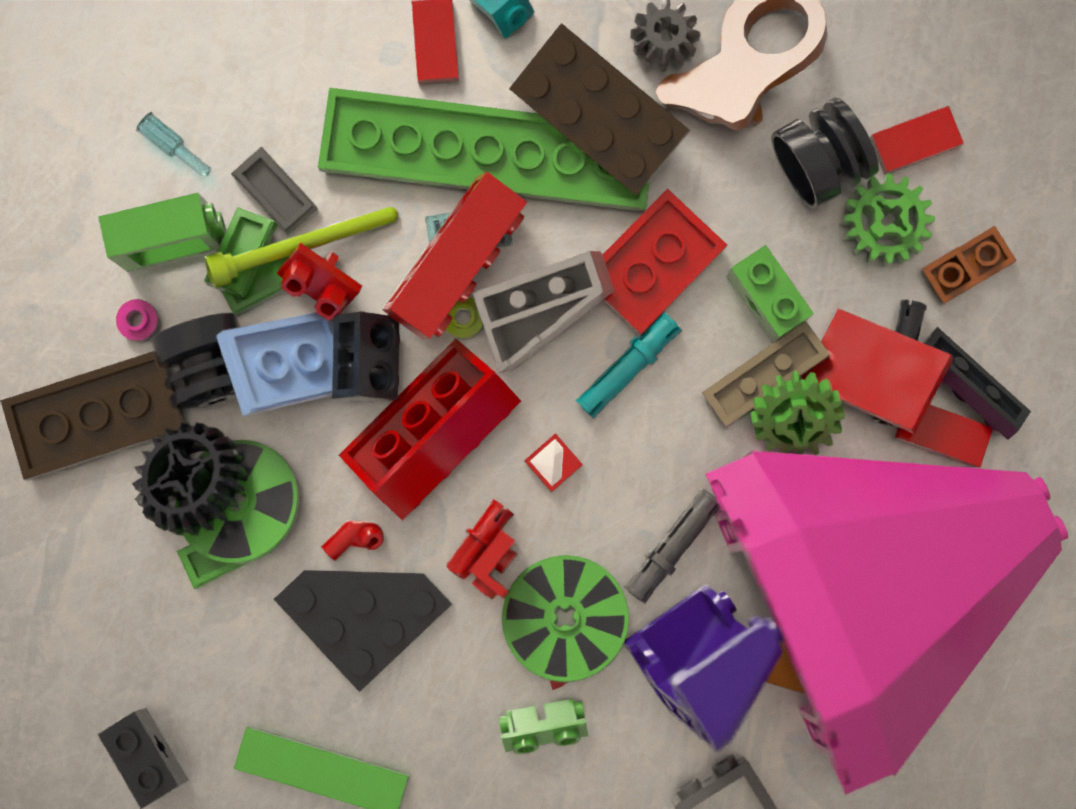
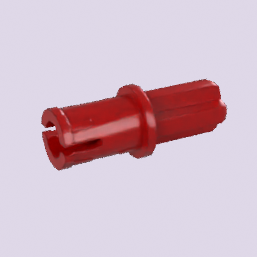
M492 499L491 504L472 529H466L465 532L468 535L447 562L446 567L448 570L463 580L468 578L471 573L469 570L514 516L509 509L506 508L505 510L504 506Z

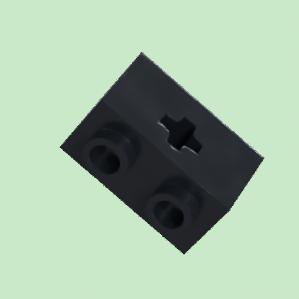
M147 708L132 712L97 734L141 809L189 780Z

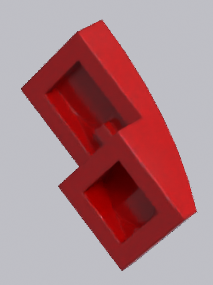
M929 405L915 434L898 427L894 438L927 452L939 453L970 467L981 468L993 429L972 419Z

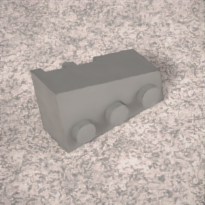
M588 251L474 292L473 296L499 373L512 371L614 292V288L601 251Z

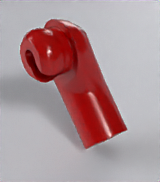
M349 520L321 548L332 560L336 561L350 546L367 548L368 550L378 549L384 541L383 531L379 525L370 521Z

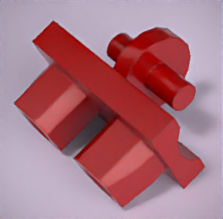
M302 243L282 263L276 273L283 278L281 283L282 290L293 297H301L305 293L317 301L314 306L316 313L326 320H332L335 315H339L360 293L363 285L335 267L339 258L337 254L331 251L325 258H322Z

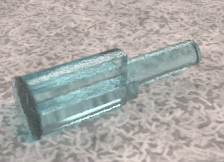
M149 112L141 119L136 128L137 132H140L169 157L178 156L202 177L210 174L211 167L183 146L185 140L153 115L152 112Z

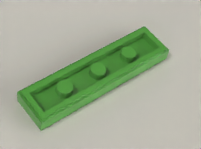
M250 726L245 729L234 765L236 770L366 809H400L410 775Z

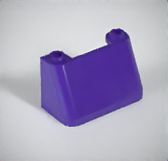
M704 584L626 639L624 645L667 710L714 752L718 753L733 741L781 657L783 651L780 643L784 641V637L775 623L769 618L764 621L758 616H754L748 621L749 628L739 623L732 615L737 609L729 596L723 590L716 593L712 588Z

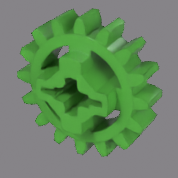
M887 174L884 177L883 183L880 184L877 178L873 176L867 181L868 190L859 185L853 191L858 200L848 199L844 205L847 210L852 212V214L845 215L841 219L842 224L852 227L844 236L845 240L856 239L858 244L853 252L858 254L864 249L869 252L867 262L872 263L878 256H882L884 266H889L893 262L894 256L897 257L901 264L909 260L908 250L917 255L924 249L918 240L928 241L932 236V233L924 228L935 221V216L925 214V210L932 204V201H920L918 196L923 188L918 186L912 191L908 189V177H904L899 184H895L892 174ZM882 195H894L899 197V199H885ZM910 209L914 215V227L909 223ZM862 210H864L863 214L868 218V230L866 232L861 220ZM890 213L895 220L886 227L882 224L881 220ZM878 240H891L896 246H885L876 242Z
M793 371L790 381H785L782 376L778 375L776 376V387L772 388L766 384L762 386L764 398L754 397L755 411L751 412V420L757 440H764L765 448L768 452L778 447L779 453L795 451V454L804 455V450L810 449L814 455H818L819 444L833 445L830 433L841 434L840 420L845 419V413L838 390L832 391L828 379L818 384L815 373L811 372L805 380H802L798 371Z

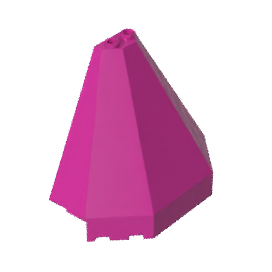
M750 451L743 458L705 474L721 512L716 513L714 516L730 553L744 551L775 625L784 637L783 643L810 704L798 708L815 748L829 757L845 795L890 775L896 776L1062 551L1061 541L1068 539V532L1059 516L1053 515L1047 502L1050 500V492L1046 483L1041 477L1032 479L1027 472Z

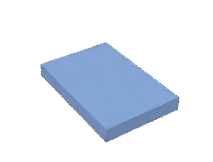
M311 313L225 330L216 335L243 416L332 396L334 333L332 320H326L317 313Z

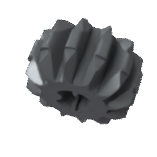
M663 0L662 9L660 10L654 3H648L646 7L647 15L637 13L634 22L638 27L630 31V38L637 41L633 48L634 54L642 55L647 53L644 61L647 67H650L655 59L659 60L660 70L663 72L667 70L669 60H672L674 65L680 68L684 65V56L693 57L696 53V48L692 43L698 42L701 36L700 31L693 29L697 23L696 15L683 17L686 5L681 3L677 6L676 10L670 9V0ZM660 30H668L669 37H671L669 41L662 40Z

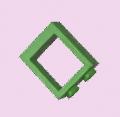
M198 192L98 216L107 258L127 272L217 251L222 241L221 237L226 233L222 213L216 212L213 203H208Z

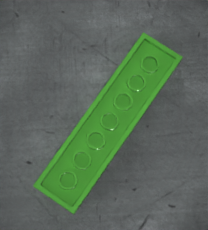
M329 87L318 161V169L321 172L468 190L478 175L488 171L520 197L640 212L646 211L649 182L639 195L636 196L538 113Z

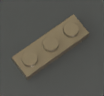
M804 321L703 391L702 395L724 426L728 428L754 410V397L764 398L762 391L764 384L772 388L776 387V376L778 375L782 376L785 381H790L793 371H798L799 376L802 377L828 359L830 353L809 324Z

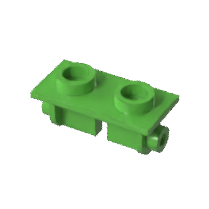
M573 698L544 704L546 719L538 721L536 706L506 711V716L499 717L502 733L501 739L505 751H513L515 754H528L536 751L540 745L555 743L557 746H569L578 743L581 737L589 736L586 720L581 719L585 718L582 701L573 702Z

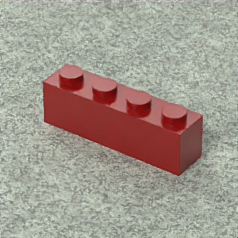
M488 171L478 175L382 311L422 340L431 339L433 335L436 337L441 336L453 319L448 313L457 301L465 302L475 289L477 283L472 279L481 267L488 269L499 255L501 249L497 247V244L505 233L509 236L512 235L523 221L525 216L520 212L527 201Z

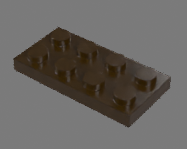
M562 23L509 88V90L636 196L639 195L691 131Z
M152 351L0 400L23 480H33L153 441L152 438L165 437L166 428L178 432L180 424L186 423L182 410L172 409L169 400L170 396L176 393V390L165 388L164 382L171 376L169 368L159 367L155 353Z

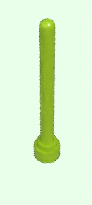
M394 207L383 208L232 256L230 253L223 255L221 251L204 256L205 267L214 289L231 284V279L238 277V272L290 256L300 243L309 249H313L394 223L398 219V211Z

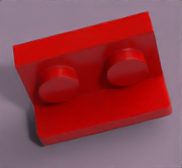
M502 530L469 570V572L476 576L471 584L491 600L497 594L502 598H506L510 593L508 588L491 575L495 570L503 574L518 555L512 550L517 542Z

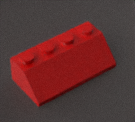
M455 338L398 395V400L392 401L339 454V457L370 491L403 521L450 475L452 470L472 450L479 446L481 441L502 420L509 416L510 412L521 400L495 371Z

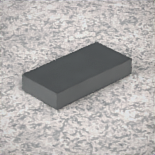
M262 146L231 173L287 236L318 209Z

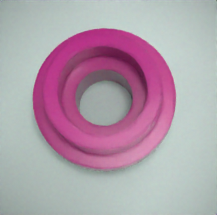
M141 299L125 302L119 308L116 315V325L119 332L124 337L133 341H142L154 334L158 326L159 319L156 309L150 303ZM140 312L143 316L142 323L136 327L131 326L130 317L132 314Z

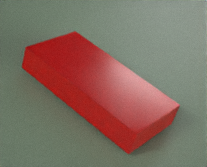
M411 1L418 84L459 81L453 1Z
M949 105L876 132L870 136L884 175L959 148L964 144Z

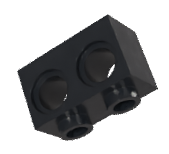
M362 311L334 316L332 399L368 403L398 400L399 322L389 315Z

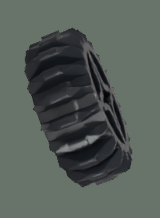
M198 422L193 427L189 424L181 423L178 432L166 428L163 441L159 438H152L155 446L151 452L141 451L146 459L145 464L134 467L142 477L132 483L135 490L140 492L135 500L139 506L144 508L142 511L144 516L154 522L155 526L161 530L170 531L178 536H183L185 532L190 535L199 536L201 527L207 531H214V519L216 518L221 521H228L225 510L228 506L239 507L233 497L235 493L245 491L244 486L238 480L247 475L245 469L240 466L244 458L236 450L235 442L228 436L225 437L224 433L218 428H209L205 424ZM200 451L211 453L210 456L204 459L202 457L192 459L190 454ZM175 499L178 501L186 499L189 505L171 508L169 502Z

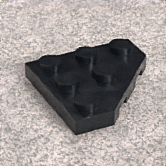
M304 570L274 598L275 602L359 692L453 604L424 573Z

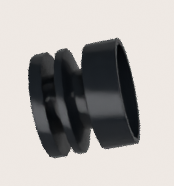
M834 97L825 102L823 109L815 108L809 113L810 127L802 120L796 119L774 131L771 136L775 155L785 176L801 200L814 210L840 195L839 179L846 186L854 188L861 182V178L868 180L879 172V161L868 133L856 114L840 98Z
M218 313L195 318L167 328L152 337L151 344L158 366L164 369L180 368V371L167 378L164 382L166 389L179 390L169 398L172 409L206 408L224 403L236 397L216 337L222 331L240 328L236 314Z

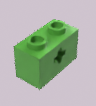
M764 245L731 267L726 276L772 343L804 321H808L814 314L767 245Z

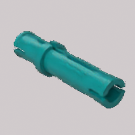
M663 312L646 332L639 338L635 336L629 342L631 346L575 401L595 419L604 407L648 364L653 365L658 360L656 356L671 340L682 332V329L669 315Z

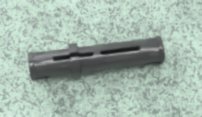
M703 488L699 490L691 504L680 515L661 542L658 543L654 550L649 549L645 554L647 559L624 586L629 593L646 604L654 590L667 575L672 576L676 571L674 566L705 528V525L719 510L720 507L715 496Z

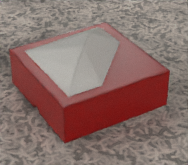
M556 433L524 460L551 493L583 466Z

